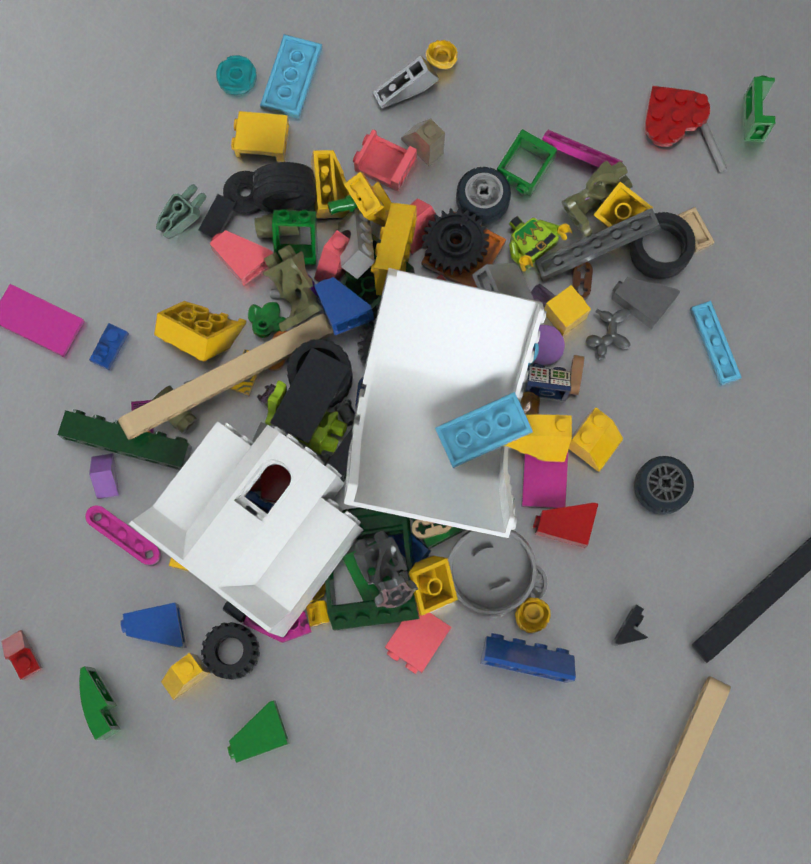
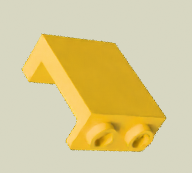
M239 111L238 119H234L236 136L232 137L231 149L235 151L236 157H241V153L276 156L277 161L285 162L289 131L288 115Z

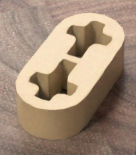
M417 519L412 525V533L418 539H426L446 533L452 526L446 525V528H442L441 525L434 527L433 522ZM419 523H422L423 526L431 525V528L426 529L425 534L422 535L420 531L416 532L415 530L418 528Z

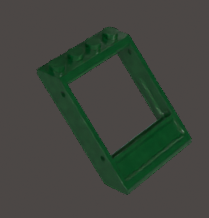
M361 507L344 509L342 511L343 514L348 511L361 522L359 526L363 531L356 540L374 538V535L380 531H385L388 536L403 534L408 580H411L409 572L414 565L410 518ZM334 570L325 581L327 611L333 630L420 619L414 593L406 603L395 608H386L384 606L377 608L375 600L336 605Z

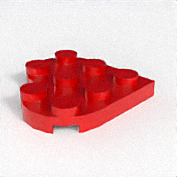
M652 86L645 123V133L648 135V138L653 141L654 145L671 147L674 143L683 139L686 131H695L696 128L701 127L704 123L706 124L710 116V104L707 95L691 90Z

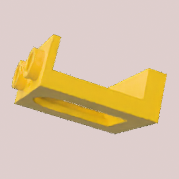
M360 171L344 185L364 218L384 227L386 224L384 222L385 212L390 210L391 200L380 182L371 186L364 173Z

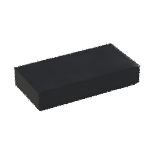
M217 194L198 230L212 238L216 234L222 233L237 204Z

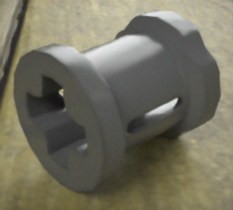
M350 399L334 407L343 422L347 424V427L353 425L355 411L351 406L352 402Z

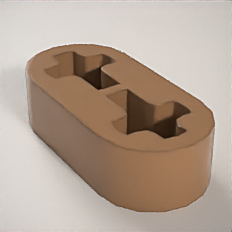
M573 355L570 370V394L573 395L579 394L584 356Z

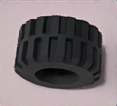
M224 622L220 626L213 627V630L205 635L207 637L206 640L202 642L203 650H201V655L204 658L202 661L208 667L207 669L217 677L231 680L242 678L247 673H250L254 665L256 666L257 658L260 655L258 649L260 646L256 636L247 627L235 622ZM227 638H236L243 645V655L235 664H225L219 658V646Z

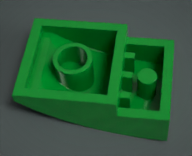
M87 666L80 668L79 688L85 719L94 739L106 740L121 730L109 711L117 705L95 668Z

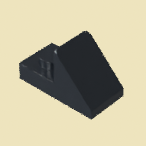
M637 604L632 606L612 641V645L618 646L648 638L634 629V626L638 627L644 618L642 615L644 609Z

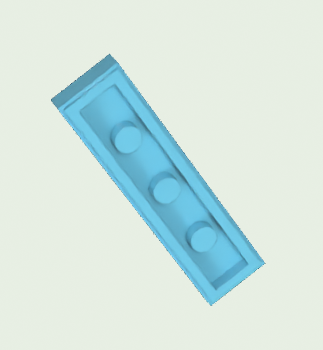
M708 301L691 307L690 311L720 386L741 379V374L712 302Z

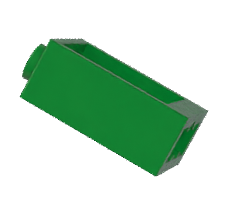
M522 129L497 167V170L506 177L509 184L515 187L519 193L531 196L555 159L557 148ZM520 147L545 160L531 184L506 170Z
M274 210L272 219L274 253H277L282 262L283 260L278 251L289 245L281 244L280 226L310 227L311 245H290L296 254L301 251L303 252L305 264L316 265L318 253L316 211Z

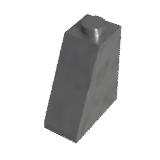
M627 277L624 282L619 281L612 291L615 293L612 300L624 309H629L633 316L652 329L677 298L680 291L675 288Z

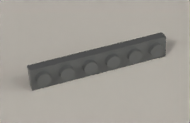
M650 208L535 261L541 277L545 281L661 229L653 209Z

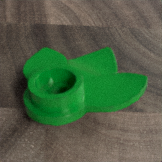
M268 302L262 308L252 304L248 310V319L252 323V331L256 336L266 338L272 332L281 331L279 324L286 318L280 316V306L277 302Z

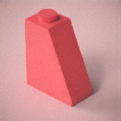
M227 230L216 234L210 242L213 252L243 286L268 267L264 258L273 254L270 249Z
M338 230L324 245L314 279L318 282L332 277L339 281L346 272L341 267L340 255L347 247L350 239Z

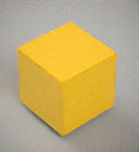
M570 285L548 301L544 310L549 321L564 336L587 319L591 308L574 287Z

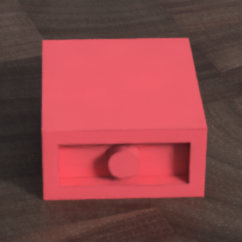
M372 129L370 135L366 134L364 137L361 151H357L353 158L355 171L358 173L361 171L366 177L399 191L417 158V149L409 146L408 150L377 136V131Z
M430 612L422 616L420 615V619L402 621L385 646V649L388 650L387 655L395 661H398L399 658L407 663L405 667L416 674L417 671L422 673L450 631L451 626Z

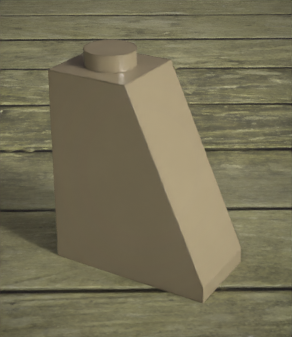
M431 118L414 125L401 137V140L408 147L411 146L417 149V155L428 166L444 154L445 132Z

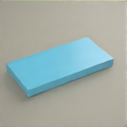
M283 35L260 104L261 109L300 118L322 51V44Z
M515 392L435 428L453 468L533 433Z

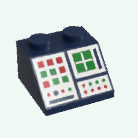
M541 364L528 366L529 374L525 383L524 396L566 401L571 392L570 371H566L562 367L549 369Z

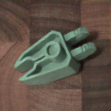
M190 185L182 195L172 194L158 217L156 229L162 232L167 228L163 234L164 237L172 238L182 233L200 217V210L198 208L203 204L207 196L204 193H200L190 202L189 200L197 191L196 185Z

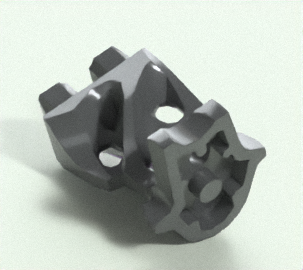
M380 531L374 535L376 541L374 545L368 546L366 540L363 539L355 542L356 552L354 556L367 584H374L380 592L375 597L377 608L382 606L395 608L406 603L413 593L418 590V587L412 580H405L403 575L399 576L400 572L408 571L393 537H388L385 531ZM391 558H395L398 561L396 567L391 565ZM372 567L376 570L373 576L369 575L368 572L369 568ZM385 576L391 577V580L383 582Z

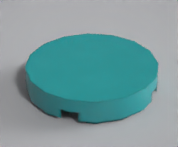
M240 55L229 56L218 65L216 70L217 82L226 93L242 95L254 87L257 80L256 68L247 57Z

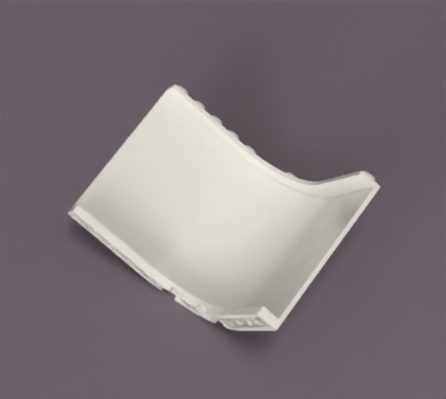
M388 268L363 373L362 384L365 385V389H360L353 422V435L349 446L344 504L509 538L510 531L515 530L517 517L514 516V495L511 494L512 484H509L511 475L508 474V450L511 448L507 446L499 447L453 468L435 428L515 392L519 402L521 401L523 395L522 383L527 382L529 370H527L528 363H532L535 351H533L534 343L537 344L540 338V331L538 329L540 323L543 324L546 318V311L542 302Z

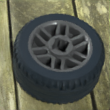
M658 456L647 461L639 469L635 477L634 489L637 499L643 507L653 513L665 515L680 510L688 503L693 494L694 480L691 471L682 461L671 456Z

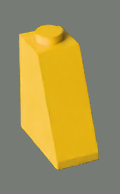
M188 653L169 668L161 683L172 699L175 700L209 675L210 672L198 655Z

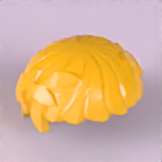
M436 40L429 44L425 57L433 67L449 69L456 63L458 52L457 48L450 41Z
M533 597L526 598L516 608L515 612L517 625L527 633L538 632L542 628H546L551 617L548 604L542 599Z

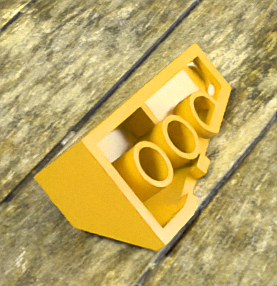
M526 415L533 433L504 445L518 450L520 453L536 457V459L541 461L565 462L572 439V416Z

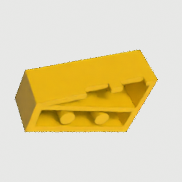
M313 150L311 169L315 177L316 200L314 207L316 218H344L349 213V210L331 215L328 208L329 201L343 199L350 195L344 185L346 179L334 150Z

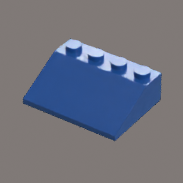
M491 633V637H485L480 664L565 683L575 681V657L569 654V650L556 648V651L547 650V645L539 643L529 646L525 645V640L513 638V641L504 640L503 635Z

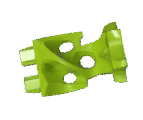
M279 380L276 383L274 392L268 398V414L265 424L273 426L270 424V421L287 393L286 384ZM337 411L326 412L309 444L298 438L296 439L319 455L322 454L323 450L334 453L338 446V439L332 437V435L335 434L343 437L347 431V424L338 420Z

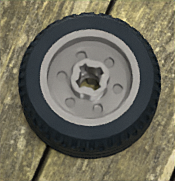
M477 167L465 173L460 179L457 186L456 203L458 208L461 209L462 214L469 210L468 215L470 217L476 214V221L482 219V224H488L500 219L509 207L511 188L506 177L498 170L491 167Z

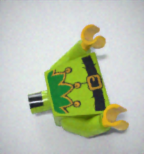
M516 216L509 223L515 231L511 235L509 244L511 259L524 272L526 268L533 267V264L536 262L535 260L542 258L558 244V236H561L562 240H567L565 233L573 232L568 224L557 225L537 220L536 218H531L524 223Z

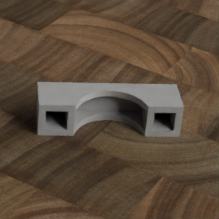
M354 209V211L349 212L338 223V231L350 239L347 247L340 255L341 267L358 279L375 260L370 220L364 218L361 211Z

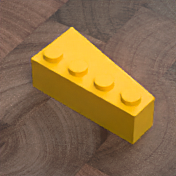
M391 202L390 210L385 212L384 222L386 224L385 227H381V243L376 245L375 253L377 257L371 265V272L374 273L376 295H382L388 268L406 271V262H409L410 244L413 242L417 223L416 205Z

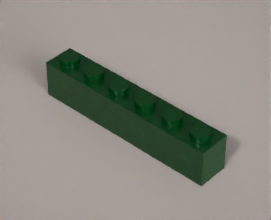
M73 409L72 412L65 410L57 434L64 440L181 470L188 461L192 446L187 443V439L175 436V439L168 438L167 434L160 431H155L154 434L145 432L128 440L118 420H114L112 423L105 421L106 418L99 415H93V417L85 416V412Z

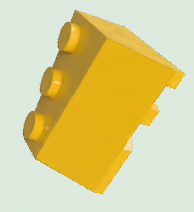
M183 301L157 313L154 335L161 338L164 342L174 345L179 350L194 356L197 360L205 362L230 349L244 328L246 320L239 318L238 321L229 319L228 314L222 312L220 314H213L206 307Z

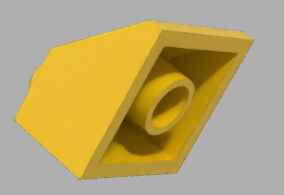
M594 408L572 435L569 450L599 472L622 442L623 437L614 421L598 408Z
M433 555L413 565L409 575L410 579L418 587L414 595L419 615H425L458 600L448 558Z

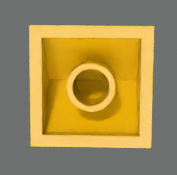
M619 182L595 212L594 216L608 228L653 207L622 182Z

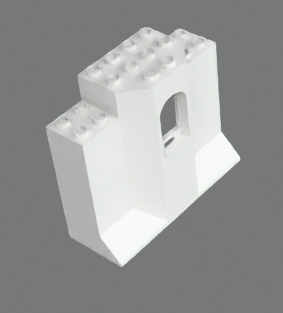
M218 421L155 504L129 523L135 530L267 632L283 638L363 531L359 526L361 522L348 511L343 514V509L333 501L345 484L340 479L342 475L331 465L327 464L325 466V463L320 460L321 458L308 447L304 448L296 438L290 434L286 435L277 426L272 428L267 425L253 443L228 423H225L223 426ZM277 464L289 471L291 482L267 514L245 498V495L269 465ZM250 506L258 512L257 515L254 516L246 508Z

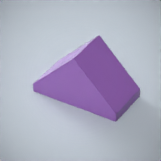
M114 454L91 457L89 475L97 499L119 496Z

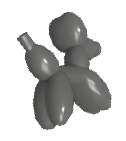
M597 309L595 312L600 315L603 321L608 323V334L602 338L597 335H590L587 337L586 343L591 347H597L598 359L603 360L605 359L604 355L607 353L606 346L612 342L622 349L630 347L629 340L617 334V323L627 319L630 310L622 309L612 314L609 311Z

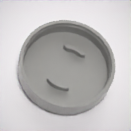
M469 530L456 542L449 556L448 562L458 600L469 609L478 613L497 615L509 612L521 605L533 589L536 578L534 553L528 542L514 530L510 531L509 538Z

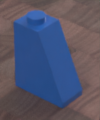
M334 277L324 279L314 285L317 297L334 335L374 320L371 306Z
M170 603L123 614L121 629L123 633H126V636L178 648H187L179 604Z

